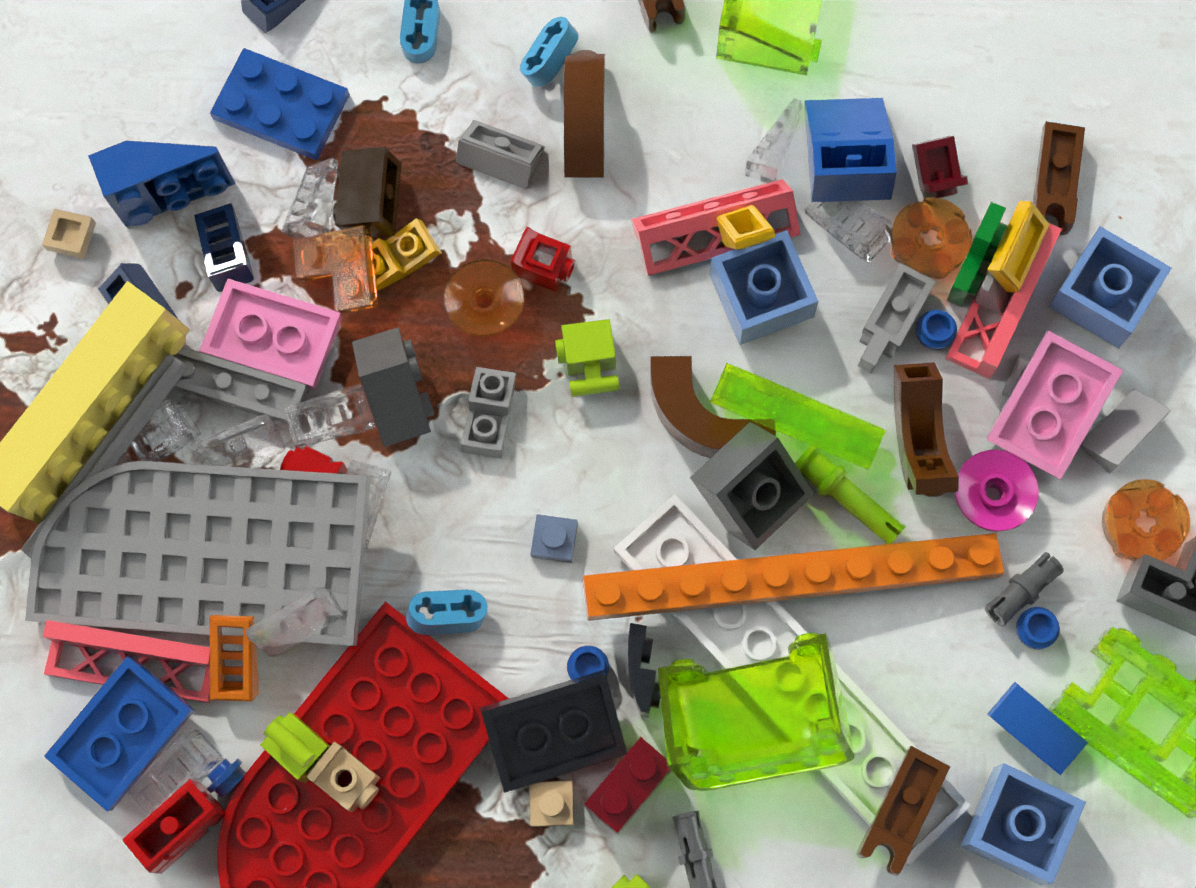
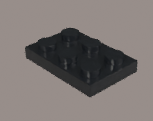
M603 670L480 708L504 793L621 757L627 753L607 676Z

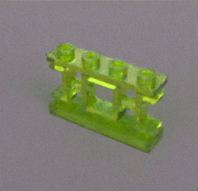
M726 363L710 400L715 405L869 470L886 430L729 363Z
M1111 627L1101 634L1098 643L1090 651L1108 664L1092 688L1087 693L1073 682L1067 684L1060 697L1051 704L1049 710L1085 739L1088 745L1186 817L1189 819L1195 818L1196 739L1188 734L1186 730L1196 717V680L1188 681L1176 672L1177 666L1171 660L1160 654L1152 655L1140 646V639L1124 628L1117 630ZM1125 661H1128L1147 675L1139 680L1132 692L1113 679ZM1102 693L1121 706L1108 726L1087 711L1095 705ZM1146 693L1179 716L1160 745L1127 722ZM1175 746L1193 758V761L1181 778H1178L1159 764V762L1165 761L1169 757Z

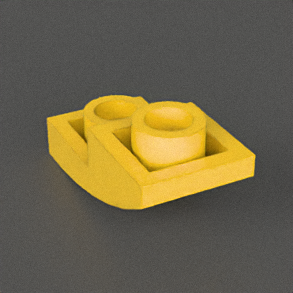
M416 218L395 233V236H391L386 241L378 238L348 260L366 293L372 294L404 278L442 252L423 221Z

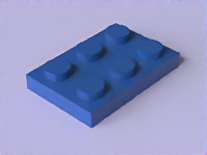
M243 48L210 111V115L213 120L318 160L350 94L346 87Z
M127 656L44 757L107 812L113 811L194 713L195 709L133 656Z

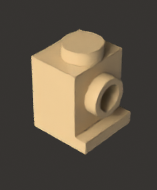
M336 742L330 746L306 776L350 812H354L357 807L363 810L379 791L375 784L379 781L380 777ZM343 771H349L352 774V782L347 787H341L338 784V776Z

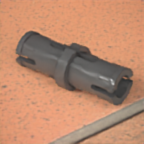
M1047 552L1043 553L1021 575L1015 574L1009 580L1010 585L984 607L986 613L995 623L998 621V625L1004 627L1027 604L1033 605L1040 598L1038 594L1064 572L1062 565L1054 556L1051 557Z
M699 810L673 816L672 819L675 824L682 854L678 858L680 865L685 866L690 888H717L710 858H713L712 848H707Z

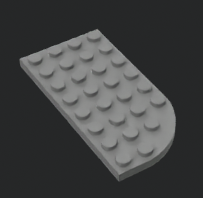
M152 461L127 462L103 470L74 488L57 505L41 529L31 558L25 621L46 622L50 620L74 625L210 635L209 617L211 615L254 616L256 639L357 646L371 477ZM222 627V635L243 636V628Z

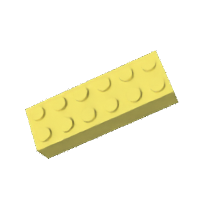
M127 281L0 442V506L7 512L40 524L165 356H173L182 349L190 329L164 307Z

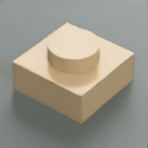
M54 209L42 245L47 251L84 259L96 222L89 216Z
M573 781L538 782L529 785L531 827L574 826Z

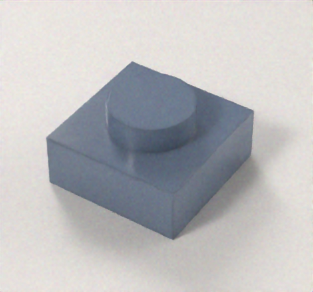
M537 514L530 553L531 558L572 563L578 520Z

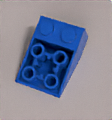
M883 98L805 100L811 202L892 200L897 171L894 140Z
M126 140L88 155L104 198L125 227L146 224L153 219V216L169 210H181L187 207L191 201L204 196L219 195L227 187L236 184L219 150L215 146Z

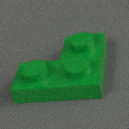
M993 202L990 203L954 281L947 301L962 307L967 294L973 297L976 296L985 276L978 272L983 260L991 263L1008 226L1001 223L1006 210L1005 207Z

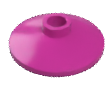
M987 450L970 457L958 472L959 488L958 492H954L957 505L962 514L979 528L995 532L1014 529L1023 524L1036 508L1039 496L1037 479L1030 466L1013 453L1003 450ZM987 489H997L1000 493V499L991 500L987 496Z

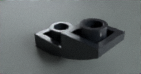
M630 623L628 636L630 685L640 716L649 718L651 707L659 709L663 683L655 682V670L640 668L641 663L649 664L654 639L646 637L647 626Z

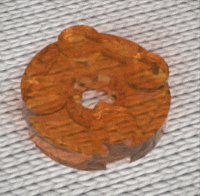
M924 198L923 202H916L912 205L911 203L898 213L891 229L890 242L893 259L929 278L942 279L947 277L950 272L957 269L963 263L972 244L971 229L969 231L968 224L964 220L966 216L955 204L941 198ZM930 229L938 232L936 238L942 242L932 246L924 243V239L920 237V233L928 234Z
M1140 479L1125 484L1106 501L1102 513L1103 532L1107 542L1112 546L1113 553L1121 559H1128L1132 562L1144 554L1160 561H1164L1172 556L1181 547L1190 531V515L1184 500L1178 494L1174 495L1170 490L1164 488V484L1155 480ZM1141 511L1146 512L1148 518H1154L1156 521V525L1150 527L1149 532L1143 531L1142 527H1138L1136 524V519L1140 517Z

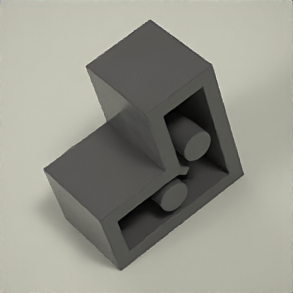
M399 327L353 341L352 345L359 378L383 446L386 447L430 433L431 430L427 417L434 415V411L427 391L419 394L416 382L423 380L411 339L403 341Z
M1196 536L1185 543L1176 567L1146 554L1132 562L1116 601L1196 636Z

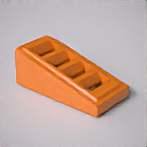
M211 615L209 617L210 700L252 702L259 694L254 616ZM222 627L243 628V636L222 635ZM223 644L243 645V651L223 650ZM224 659L243 660V666H225ZM226 675H243V681H226Z

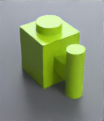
M610 319L561 325L563 339L555 340L558 364L567 363L568 376L585 375V379L569 381L571 397L620 391L618 375L601 376V371L616 369Z
M291 712L285 717L279 715L267 726L263 733L266 738L260 744L297 780L304 783L309 780L306 776L330 748V745Z

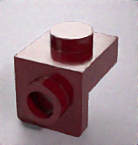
M945 136L912 144L920 191L933 193L934 198H941L957 194V187L968 184L967 176L961 175L954 136Z

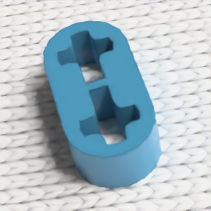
M438 0L404 1L400 45L405 58L410 62L425 63L435 54L440 21ZM422 3H426L428 8L424 10L423 20H419L416 9H419ZM417 32H422L424 43H421L420 49H413L412 44L416 42Z
M557 17L549 21L520 64V71L532 86L542 87L551 82L563 66L565 56H569L576 45L579 34L567 18Z
M474 590L425 591L416 594L411 599L406 612V621L414 632L422 635L469 633L481 627L487 614L488 605L485 598ZM462 605H467L469 611L474 612L473 617H467L466 612L460 610ZM420 608H427L428 613L433 614L432 619H425L424 613L419 612Z

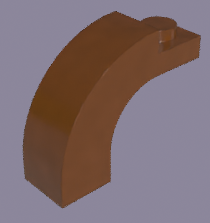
M580 50L565 56L564 178H604L605 54H597L591 50Z
M650 356V388L655 411L665 429L682 446L698 455L711 458L749 422L776 436L775 419H726L716 416L705 409L698 401L692 386V356Z
M935 362L894 365V413L903 477L907 490H914L916 495L923 494L928 497H938L945 493L958 492L959 476L950 459L945 442L942 415L943 378Z

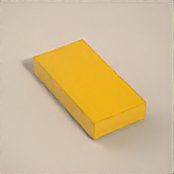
M1031 201L1018 202L987 269L1006 292H1019L1049 227L1047 220Z

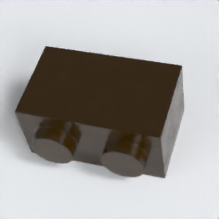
M386 147L346 150L341 153V164L336 172L338 195L337 202L333 207V218L335 226L351 239L389 237L396 234L402 163Z

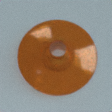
M481 259L464 264L452 274L446 284L444 305L447 315L458 329L467 334L478 337L500 334L509 329L522 312L524 305L522 283L511 268L495 260ZM482 298H490L493 301L488 308L479 307L478 302Z

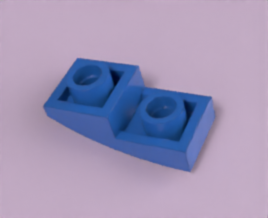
M1016 682L1010 686L987 713L988 716L1059 775L1065 771L1088 744L1085 739Z

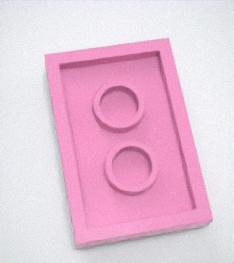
M227 279L199 352L306 384L309 389L316 391L343 317L340 312Z
M1048 330L986 439L1061 480L1123 370Z

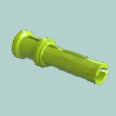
M813 442L795 462L801 474L818 488L817 493L821 497L830 495L886 544H892L906 526L901 524L846 478L847 472L842 465L835 466L817 451L818 445Z

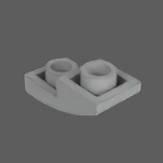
M476 367L468 400L469 411L461 441V452L502 458L515 389L516 373Z

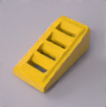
M753 205L719 215L716 218L722 242L726 247L735 250L757 245L776 237L774 229Z

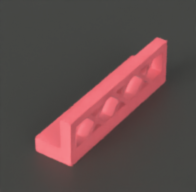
M781 179L631 219L634 234L640 243L647 275L709 260L712 257L734 250L726 247L724 243L719 244L722 240L720 230L713 228L718 226L716 218L719 215L751 205L755 206L766 220L771 212L786 208L789 226L775 229V234L787 230L790 238L801 235L793 190ZM706 230L714 235L707 248L695 250L687 245L695 232ZM682 236V238L680 239V241H679L678 239H676L675 237ZM667 240L676 246L669 258L653 262L649 244ZM683 250L686 251V252H688V253H685V254L680 255Z
M1049 223L1046 234L1019 292H1012L1004 312L999 313L1001 316L999 322L983 327L977 313L981 305L975 303L976 300L973 299L945 358L946 360L985 378L990 379L1059 237L1061 228ZM972 321H973L974 326H975L976 329H975V330H972V331H968V329H969V327H970V325H971V323H972ZM994 331L989 341L986 333ZM979 336L985 350L980 362L958 352L964 340Z
M50 620L46 621L43 637L52 641L44 674L47 676L103 685L109 676H104L96 662L113 652L119 653L122 660L128 655L140 657L137 661L142 665L151 659L159 660L168 673L160 678V680L164 684L172 680L177 688H169L182 699L210 703L211 701L210 647ZM64 644L77 646L86 659L72 670L58 668ZM87 648L100 651L91 655ZM168 662L178 663L181 665H179L173 670ZM91 666L95 674L86 673L83 671ZM191 666L206 668L201 692L186 690L177 676Z

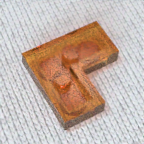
M362 225L292 240L296 279L307 281L332 276L335 311L347 313L378 307L370 228Z

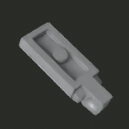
M902 263L899 264L862 330L859 342L867 347L860 358L858 367L872 374L882 354L891 359L895 351L898 352L936 283L935 280Z

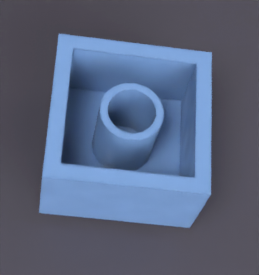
M1099 226L1048 307L1113 346L1120 348L1134 331L1172 267Z
M787 230L775 234L776 237L769 241L744 249H734L711 258L709 275L739 345L814 318L819 301Z
M1002 763L993 767L960 847L1039 885L1053 884L1086 802Z

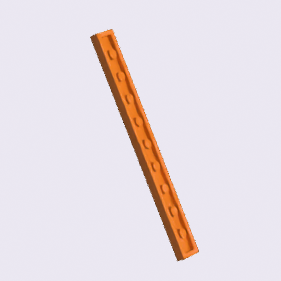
M991 533L583 575L582 581L587 621L999 578L1004 574L997 534Z

